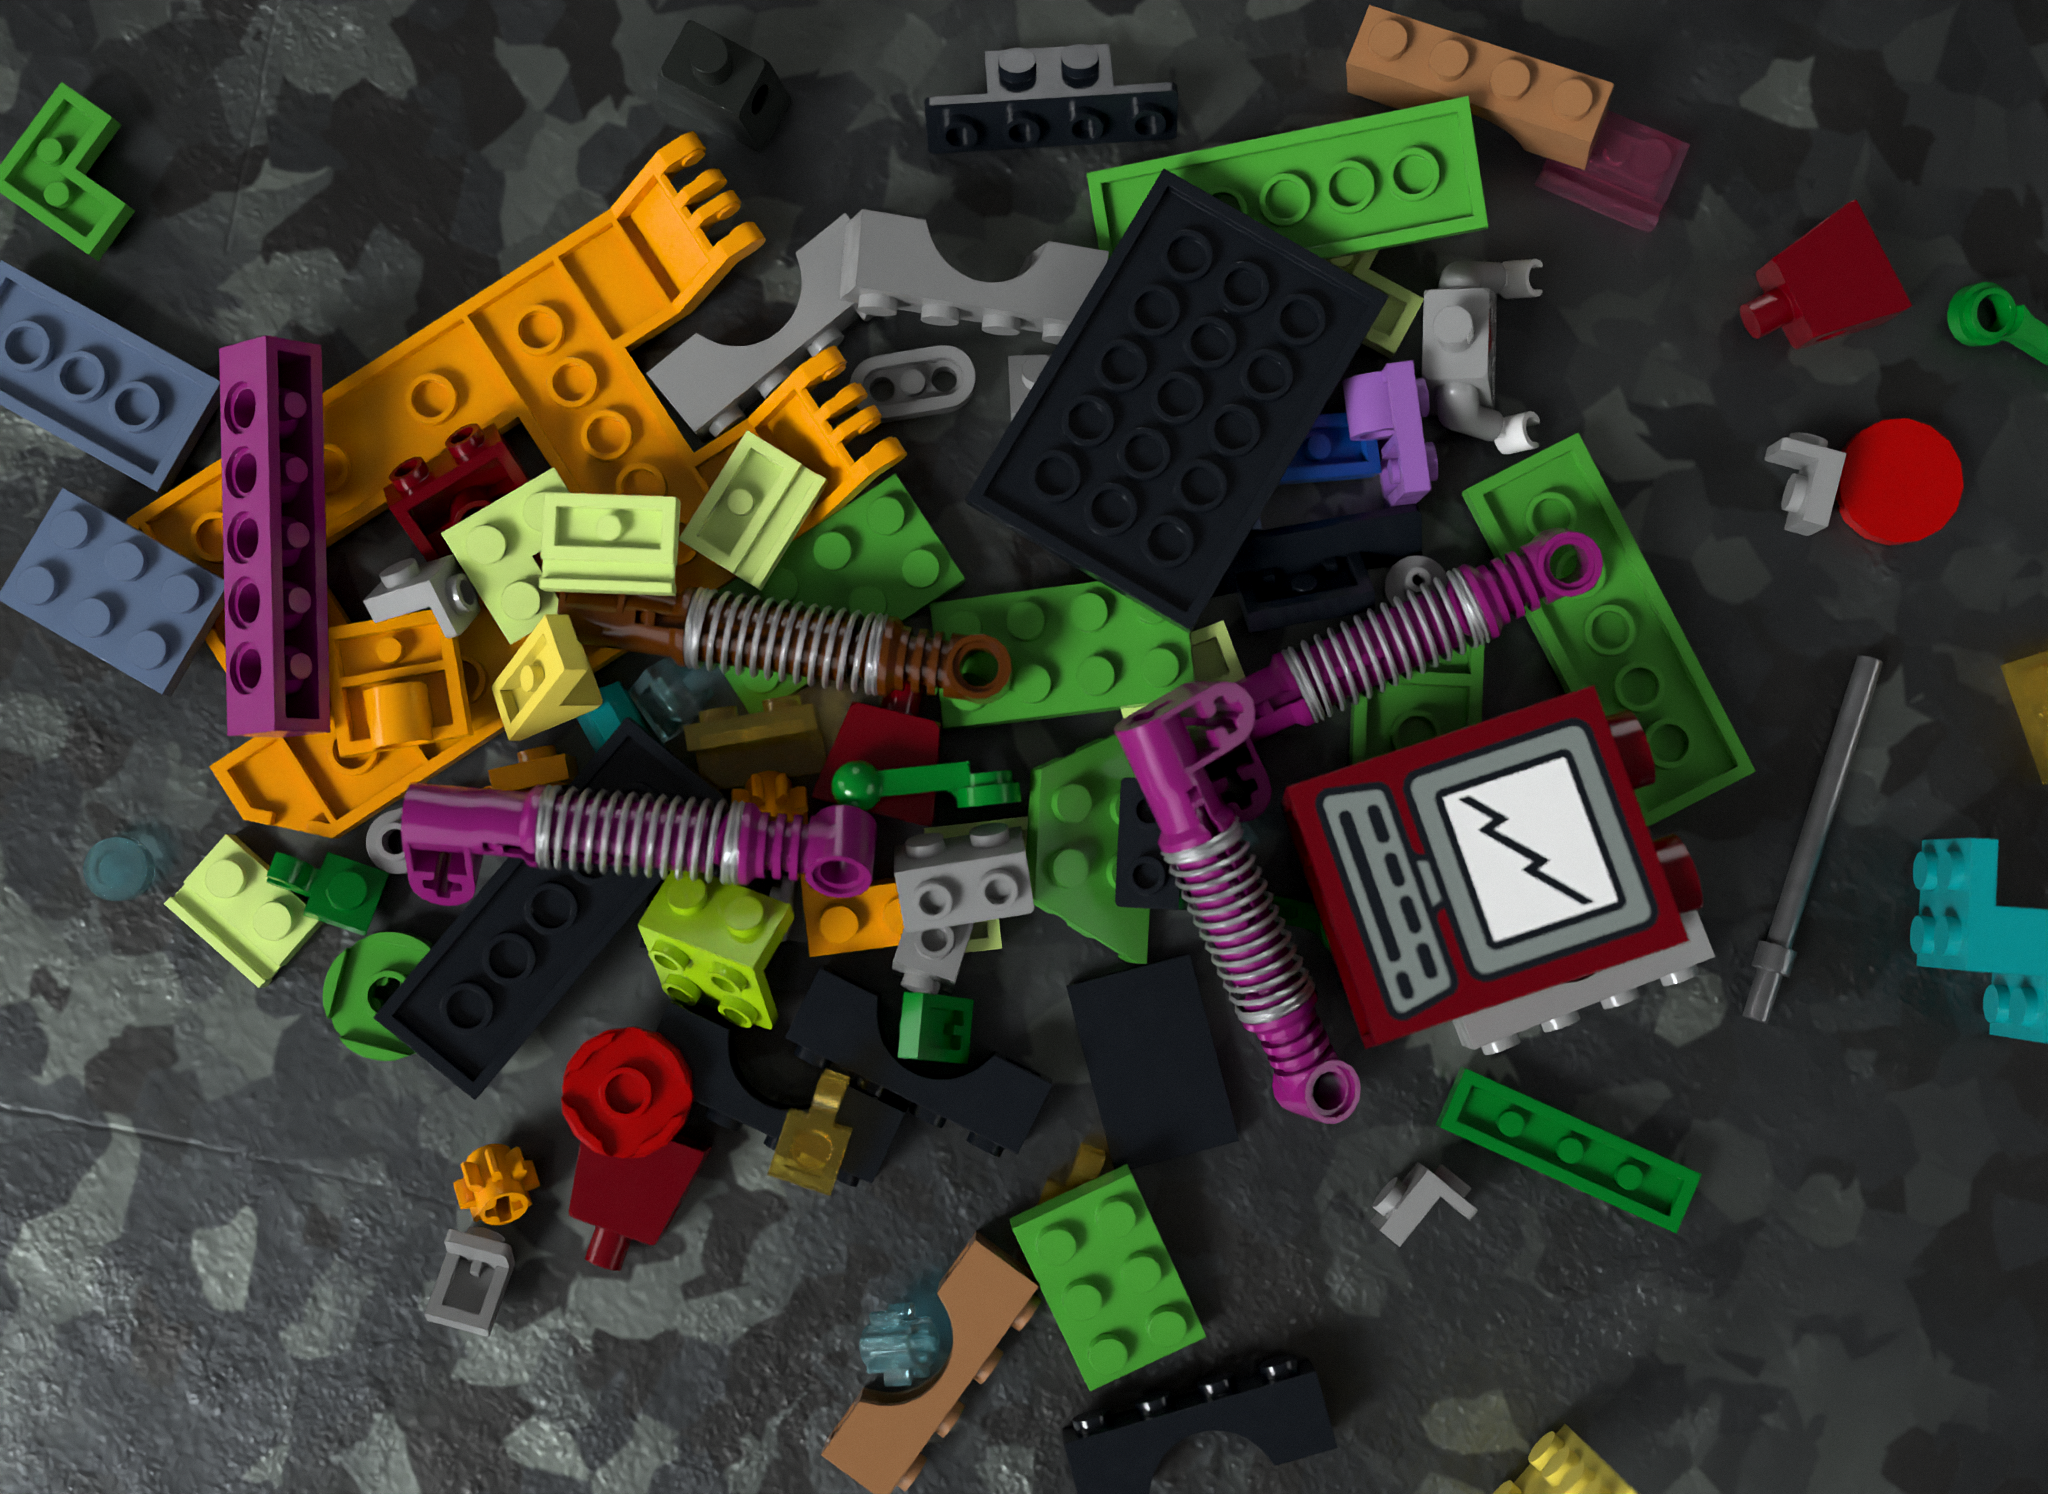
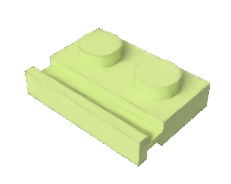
M747 430L679 537V540L761 591L829 482L823 476L811 471L797 460Z
M544 492L541 540L543 566L542 578H539V588L552 592L676 596L675 570L678 566L681 501L677 497Z
M225 834L184 880L182 888L174 897H169L164 905L258 988L267 987L273 981V976L282 966L288 964L324 922L303 915L308 899L302 894L266 883L270 866L234 834Z

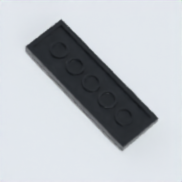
M630 716L624 719L564 791L566 794L574 786L581 795L586 788H590L596 797L598 792L604 789L611 798L619 790L624 795L625 800L634 791L639 796L640 801L646 793H650L655 803L659 796L664 794L669 799V804L679 795L683 799L684 805L693 796L697 799L700 807L708 797L713 802L714 810L720 800L724 799L726 802L729 800V798ZM508 857L373 1018L472 1099L476 1100L662 880L660 870L654 869L653 875L650 878L645 875V868H639L638 874L633 877L630 874V867H624L623 873L618 876L615 872V866L610 865L607 873L603 875L598 864H594L593 870L590 873L585 870L584 863H579L578 869L573 872L569 868V862H564L563 868L560 871L555 866L551 870L547 868L542 870L528 866L523 858Z

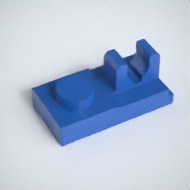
M1347 413L1320 414L1278 485L1374 477L1382 473L1377 440H1350Z

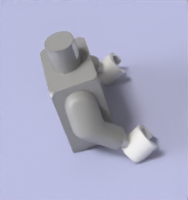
M1538 259L1505 261L1502 264L1500 262L1456 261L1443 269L1438 289L1424 290L1422 378L1425 379L1427 384L1430 415L1438 416L1442 425L1452 431L1488 442L1494 440L1502 454H1513L1536 449L1539 447V443L1530 440L1526 431V427L1540 424V419L1535 412L1527 411L1503 417L1499 411L1495 410L1496 294L1500 293L1505 299L1540 296L1542 289L1534 290L1531 287L1529 273L1531 268H1542L1543 264Z

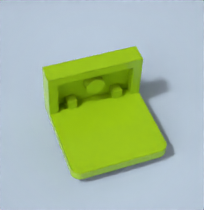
M670 871L637 924L649 952V957L661 981L663 991L673 1000L686 1006H695L696 1003H700L716 1009L725 1019L743 1028H750L753 1024L765 1029H772L779 1015L764 974V969L794 920L791 904L740 885L735 886L734 883L728 885L726 882L723 885L720 878L715 876L708 883L705 880V873H698L697 880L693 882L690 879V872H683L682 879L678 881L675 877V871Z

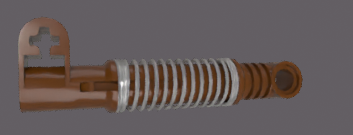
M688 587L681 593H676V596L560 592L557 614L569 615L577 640L581 644L672 657L678 666L687 667L688 669L694 668L697 670L706 662L709 672L714 670L717 664H720L722 673L726 674L731 666H735V672L738 677L744 673L745 668H749L752 678L758 675L759 670H763L767 681L772 678L774 672H777L781 683L790 674L793 675L795 685L800 683L802 676L807 677V683L810 687L815 684L816 678L822 679L824 689L829 687L831 681H836L838 691L844 688L845 683L849 682L851 677V691L853 694L858 691L860 679H862L866 694L870 695L872 693L874 697L877 694L878 696L886 697L894 690L904 691L908 683L911 684V692L920 693L922 686H927V695L936 696L938 688H942L943 697L967 700L975 704H990L1001 699L1010 689L1014 678L1013 663L1006 647L994 637L985 634L965 635L952 633L951 639L945 640V632L936 631L934 638H929V629L921 628L918 636L913 635V627L905 626L899 617L889 616L888 614L883 616L882 613L876 615L874 611L869 613L865 620L860 610L853 612L850 617L845 607L841 608L835 616L831 605L825 607L821 613L816 603L812 604L807 610L804 603L800 601L792 609L788 599L780 602L778 606L773 597L768 598L763 603L759 595L754 596L749 601L745 593L739 594L735 599L731 591H726L720 596L716 588L710 590L703 587ZM977 653L992 655L998 661L999 670L996 678L985 686L976 687L968 684L963 678V667L968 658Z

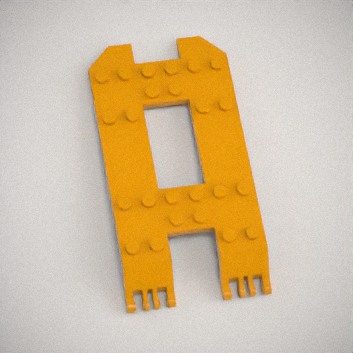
M690 131L659 149L609 210L323 392L326 548L389 508L383 488L392 483L389 475L399 464L418 456L422 457L425 463L448 450L445 442L452 433L463 426L473 423L478 424L481 430L495 423L503 435L522 422L551 468H556L570 493L677 497L681 501L679 537L747 430L797 460L811 471L823 476L829 482L793 541L845 507L877 476L904 459L907 453L897 437L892 436L877 443L871 448L870 452L860 457L856 462H854L846 450L845 446L853 438L875 428L880 424L882 418L876 405H871L838 425L834 430L831 427L840 416L867 398L868 393L861 383L857 384L854 382L844 387L834 398L824 403L820 408L811 397L810 393L819 384L833 379L846 368L847 361L836 345L824 349L801 364L747 419L696 452H693L629 353L691 314L739 261L758 250L765 243L766 239L755 222L747 221L734 228L729 235L712 246L705 234L719 221L733 216L740 209L741 201L734 190H728L696 209L700 203L719 192L726 185L727 179L718 168H710L702 172L694 181L677 193L671 184L672 179L684 168L698 163L705 156L706 147L696 132ZM219 459L127 518L126 523L224 579L222 461ZM679 540L678 566L675 570L676 593H681L688 587H703L710 590L716 588L718 591L738 578V576ZM540 552L534 557L542 569L543 559H541ZM327 585L328 627L351 624V620ZM478 594V603L481 611L466 630L458 636L474 736L344 758L339 756L330 700V733L285 738L254 737L209 767L243 820L339 839L403 798L411 782L426 783L505 731L491 686L530 634L510 645ZM224 607L205 641L226 672ZM581 644L589 659L593 674L627 652L626 650Z

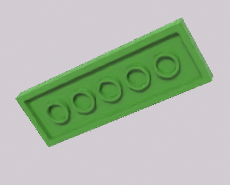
M1469 96L1086 173L1099 250L1109 251L1108 260L1163 168L1325 260L1488 229Z
M1579 433L1465 489L1461 493L1494 558L1498 557L1503 563H1506L1504 557L1506 553L1513 550L1520 556L1519 547L1531 542L1542 531L1555 527L1583 533L1593 539L1601 550L1603 559L1602 573L1594 587L1584 594L1573 597L1565 596L1548 605L1540 599L1541 608L1531 612L1527 606L1524 607L1525 617L1565 694L1594 685L1605 716L1628 709L1638 719L1649 743L1656 771L1654 784L1634 790L1647 827L1756 772ZM1570 544L1560 546L1550 557L1549 567L1555 579L1567 577L1574 571L1577 565V554Z

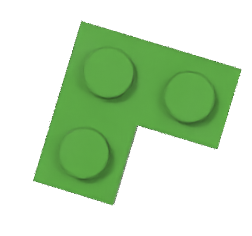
M61 82L0 164V193L89 256L99 261L135 212L126 203L85 175L119 130L121 124Z

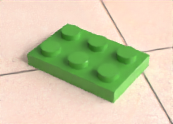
M1127 1164L1009 1219L1012 1230L1089 1391L1097 1389L1207 1337Z

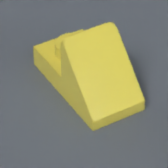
M545 614L491 686L509 741H521L596 710L603 703L589 659L585 654L583 646L577 640L569 615Z

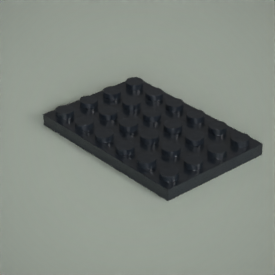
M1163 168L966 496V504L1190 634L1389 296Z

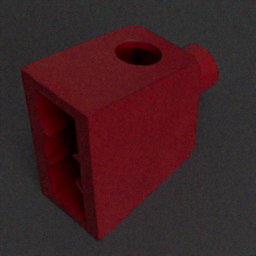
M1855 199L1784 249L1756 272V279L1764 294L1740 306V315L1745 328L1752 337L1759 339L1782 327L1791 346L1795 349H1802L1882 325L1912 307V304L1857 199Z
M907 683L904 691L894 690L888 696H883L880 707L853 701L814 786L812 798L839 805L832 794V779L838 768L850 761L861 760L868 762L876 767L878 771L939 764L942 725L936 721L917 717L924 686H922L920 693L911 692V684ZM937 791L881 797L879 802L866 812L931 828L934 826L936 817Z
M677 1133L670 1143L645 1157L628 1159L595 1153L584 1143L580 1142L569 1205V1216L595 1226L584 1257L585 1260L605 1269L621 1271L632 1239L655 1246L669 1228L709 1156L712 1145Z

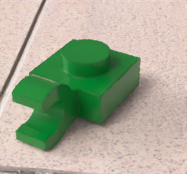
M328 851L321 869L313 867L293 856L276 852L267 873L268 879L266 883L308 896L309 899L304 910V916L366 936L389 873Z

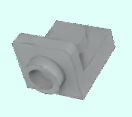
M1791 433L1789 438L1783 437L1767 447L1764 459L1771 463L1799 470L1798 474L1793 473L1786 484L1781 507L1782 510L1789 511L1784 530L1805 536H1810L1828 527L1847 454L1827 448L1828 441L1820 436L1808 433Z

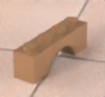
M1372 5L1368 7L1346 62L1348 93L1400 110L1469 96L1471 114L1481 117L1508 132L1520 143L1525 151L1582 170L1586 169L1607 116L1615 84Z
M976 1231L938 1285L937 1295L948 1312L953 1330L952 1348L942 1367L926 1382L909 1390L883 1392L863 1388L826 1439L821 1456L873 1494H891L896 1485L903 1491H906L917 1478L927 1461V1458L920 1452L935 1432L944 1438L962 1414L965 1404L958 1399L969 1383L974 1379L982 1385L997 1366L1003 1355V1351L996 1347L1010 1326L1021 1331L1038 1308L1041 1298L1034 1294L1039 1284L1033 1272Z

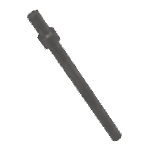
M1862 655L1857 656L1766 942L1759 941L1753 958L1752 966L1756 967L1757 971L1742 1016L1768 1024L1782 977H1790L1797 956V952L1791 949L1883 662L1878 659Z

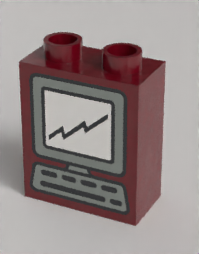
M1593 685L1286 788L1280 806L1365 1049L1690 941L1681 916L1702 909L1703 893L1700 880L1686 846L1676 834L1655 840L1651 839L1634 790L1654 784L1656 771L1646 735L1638 719L1630 710L1627 709L1605 716Z

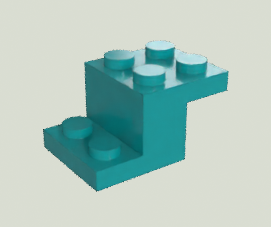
M1953 838L1922 840V851L1917 853L1913 865V881L1915 887L1920 890L1919 915L1914 917L1910 928L1911 948L1917 954L1916 966L1992 972V983L1986 988L1983 998L1984 1016L1990 1023L1989 1035L2048 1043V909L1996 906L1999 839Z

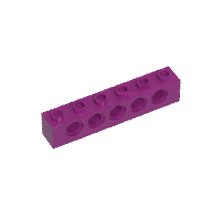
M265 335L219 348L227 736L285 738L331 732L321 345Z

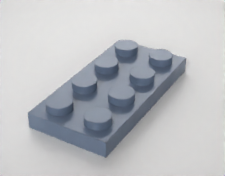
M1 260L0 405L163 495L168 493L220 404V381Z

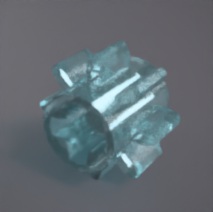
M912 1302L889 1304L886 1311L871 1312L869 1314L871 1323L862 1331L859 1343L860 1355L867 1366L866 1371L868 1374L884 1373L885 1387L911 1386L913 1378L929 1377V1366L936 1361L940 1349L939 1334L932 1323L931 1316L915 1317V1305Z

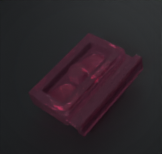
M1608 110L1586 169L1582 170L1545 158L1546 161L1534 185L1646 233H1650L1656 227L1659 220L1658 216L1663 204L1667 201L1690 144Z

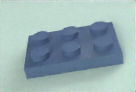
M62 488L0 591V601L166 696H172L225 607L224 579L65 488Z

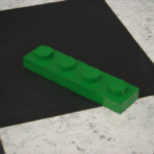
M1462 1066L1436 1122V1125L1442 1129L1676 1234L1702 1174Z

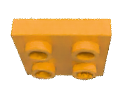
M432 610L408 613L378 623L368 620L328 627L330 700L340 757L350 758L474 736L458 636L447 639Z

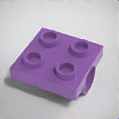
M1413 360L1387 363L1382 371L1365 373L1342 381L1350 440H1377L1382 470V473L1379 475L1384 509L1416 504L1431 490L1430 481H1437L1438 459L1435 445L1433 442H1424L1421 421L1422 417H1428L1427 384L1424 378H1415Z

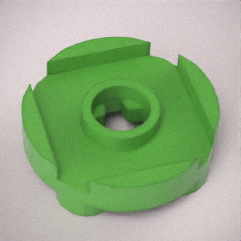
M378 932L358 940L352 947L346 948L335 958L324 982L323 1007L327 1019H332L334 1028L342 1036L338 1038L348 1049L360 1056L378 1061H393L416 1054L415 1051L373 1018L384 1005L382 999L375 997V990L377 986L389 985L391 978L399 980L401 985L434 946L431 942L407 932Z

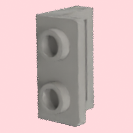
M986 823L972 828L969 831V835L944 838L939 833H924L907 839L905 845L894 847V874L903 925L908 933L1030 914L1034 910L1021 826L1008 828V825L1004 823Z

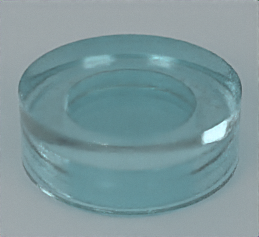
M111 837L98 842L90 849L84 861L83 874L87 886L98 897L109 901H127L139 897L149 888L155 874V863L152 854L141 842L131 838Z

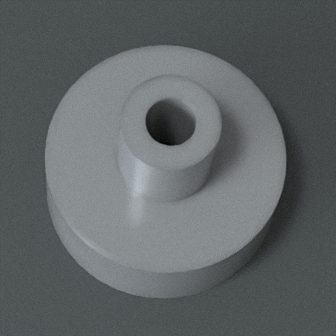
M1410 556L1398 561L1388 572L1385 581L1384 599L1388 609L1395 606L1393 602L1394 596L1399 597L1401 602L1407 601L1406 593L1408 589L1413 591L1415 596L1421 594L1420 586L1415 585V583L1420 585L1421 583L1426 584L1429 590L1432 589L1437 598H1440L1433 584L1434 577L1439 578L1446 589L1447 582L1444 569L1436 561L1424 556Z

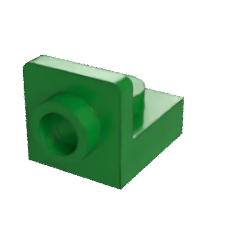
M904 992L902 1017L899 1026L898 1058L968 1064L974 999Z

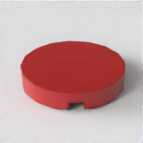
M1908 418L1882 420L1853 435L1840 450L1847 454L1836 493V500L1840 505L1837 509L1844 522L1863 538L1887 546L1917 542L1941 530L1957 511L1964 489L1961 461L1950 441L1931 425Z
M637 1026L609 1029L584 1042L567 1063L563 1076L561 1104L562 1113L574 1136L595 1153L628 1159L645 1157L670 1143L687 1122L694 1099L692 1072L680 1049L660 1033Z

